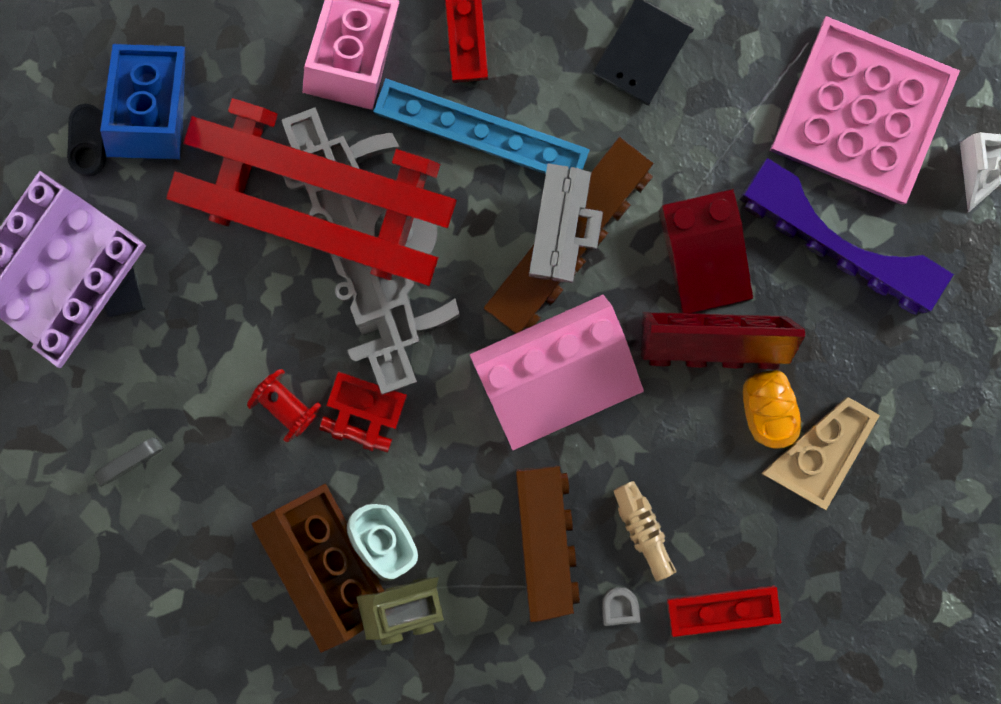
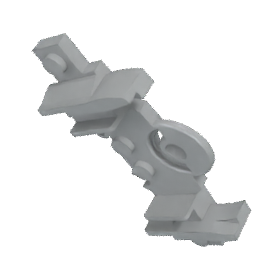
M316 107L281 120L292 148L360 169L358 164L373 159L385 152H392L396 149L401 150L393 133L372 136L350 147L344 136L328 141ZM283 176L290 190L306 187L313 205L309 212L310 216L323 215L329 222L375 236L377 222L387 209ZM414 218L405 246L431 254L437 241V225ZM331 254L337 274L347 279V282H341L335 287V295L342 301H349L352 297L354 298L350 309L362 335L379 330L381 338L347 350L350 358L354 361L369 358L382 395L416 383L417 380L405 347L420 342L419 332L433 330L458 318L460 314L456 298L434 311L414 318L408 296L415 286L414 281L394 274L391 280L371 275L372 267ZM343 288H348L347 295L343 296L341 294Z

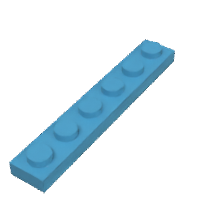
M385 78L373 111L377 116L546 174L548 163L568 166V169L574 167L583 170L590 151L588 148Z

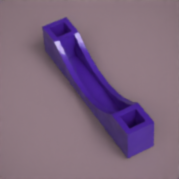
M768 158L761 164L739 199L746 203L744 209L760 219H763L765 215L777 223L775 228L791 238L797 235L807 242L805 246L811 252L821 257H824L826 254L838 261L836 266L840 270L851 276L861 275L869 280L867 283L869 288L884 296L887 293L899 299L898 305L911 314L917 315L918 312L921 314L931 312L954 275L924 255L909 257L884 256L863 250L845 241L829 229L814 212L804 194L799 177Z

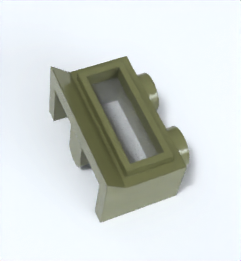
M439 577L419 578L413 580L414 583L386 588L384 592L357 596L366 640H381V645H387L402 641V633L410 630L413 631V635L434 631L433 623L444 620L437 592Z

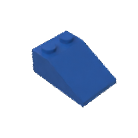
M112 45L100 129L107 157L180 159L184 112L185 47Z

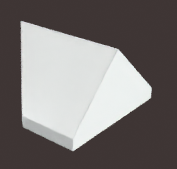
M980 132L960 142L968 213L1001 184V134Z

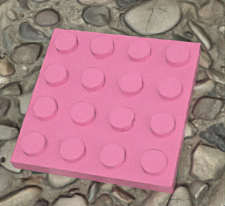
M826 16L823 19L770 151L904 205L908 201L960 70Z

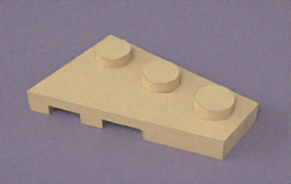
M845 397L761 474L823 510H827L880 415L851 398Z

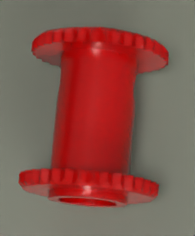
M278 369L257 386L247 402V407L251 409L260 403L289 430L283 440L290 442L295 437L301 435L317 417L316 414L321 409V404L317 402L310 409L279 382L285 371ZM274 392L278 394V399L275 402L271 399V395Z

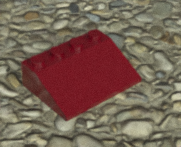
M643 312L641 356L644 360H649V365L671 366V360L686 361L685 366L707 367V362H722V367L738 369L744 368V363H758V368L776 370L780 369V364H791L805 338V329L787 316Z

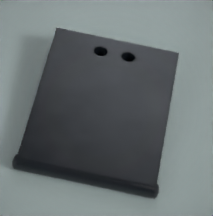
M634 0L592 75L649 106L689 34L694 31V27L647 0Z

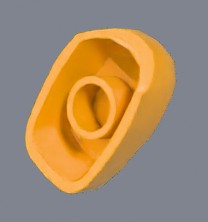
M772 370L747 378L743 386V402L747 423L754 439L760 444L773 449L785 448L794 444L799 438L801 418L796 397L786 375L781 371Z

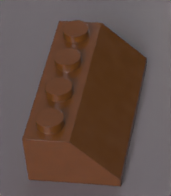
M559 465L516 469L530 622L574 614L573 604H580L578 582H571L570 568L576 567V555L574 545L567 546L566 531H573L571 509H564L563 495L569 494L568 473H561Z
M326 483L251 524L321 653L348 641L364 630L356 597L366 594H377L384 592V589L376 574L354 550L347 533V521ZM394 607L385 609L386 616L395 611Z

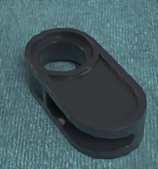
M87 103L76 106L70 113L67 158L68 164L74 171L80 175L90 177L100 173L104 168L106 152L100 132L103 112L94 105ZM84 149H92L96 155L95 163L89 168H81L77 161L79 153Z

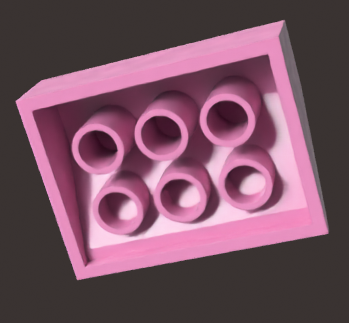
M604 295L469 354L512 450L644 392L625 335L612 305Z

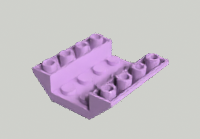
M39 171L0 226V319L32 342L33 346L31 348L56 367L62 368L141 255L146 245L91 204Z

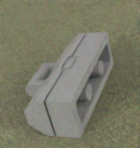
M547 164L529 277L547 280L552 278L551 280L573 283L579 247L597 249L603 212L585 209L591 172L574 167L568 169V166ZM578 217L587 218L584 238L575 237Z

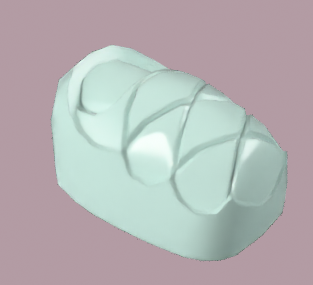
M365 505L349 516L347 533L350 542L363 562L381 580L391 581L406 573L416 564L418 553L413 539L400 517L388 505Z

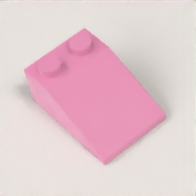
M325 0L304 66L302 93L373 110L396 20L399 0Z

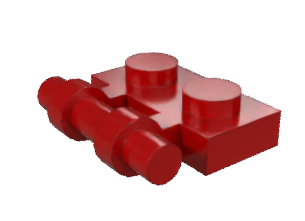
M338 372L326 406L340 410L337 421L324 416L319 430L332 434L333 439L339 441L347 439L362 444L363 449L372 452L374 449L388 453L392 439L379 435L382 425L393 429L397 428L407 394L394 390L382 395L379 385ZM351 415L370 420L371 423L368 431L349 425Z

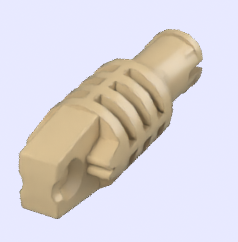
M634 481L616 488L614 494L619 505L620 517L626 524L625 528L630 533L631 541L635 543V549L639 553L643 552L655 581L663 580L676 573L677 571L663 544L665 542L664 532H661V526L659 522L657 523L655 513H652V507L647 498L642 496Z

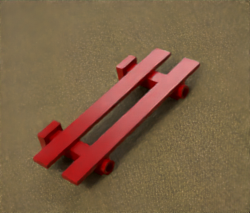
M234 98L231 99L228 109L229 113L237 115L233 129L191 116L183 144L223 156L224 159L216 184L174 171L166 199L210 213L208 220L229 227L230 222L234 221L372 267L370 274L383 279L391 280L394 274L430 286L439 257L406 247L405 245L414 218L444 228L449 227L457 200L423 189L427 176L437 178L441 164L396 149L392 164L399 166L400 169L397 179L393 180L263 139L261 135L264 125L274 128L278 114ZM251 167H258L387 209L379 236L375 237L243 194Z

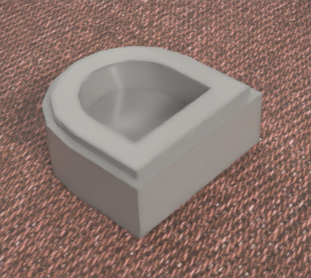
M615 587L605 593L602 599L604 626L640 622L639 604L637 597L631 590L625 587Z

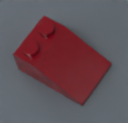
M734 189L662 205L658 213L682 313H694L754 299L742 222Z

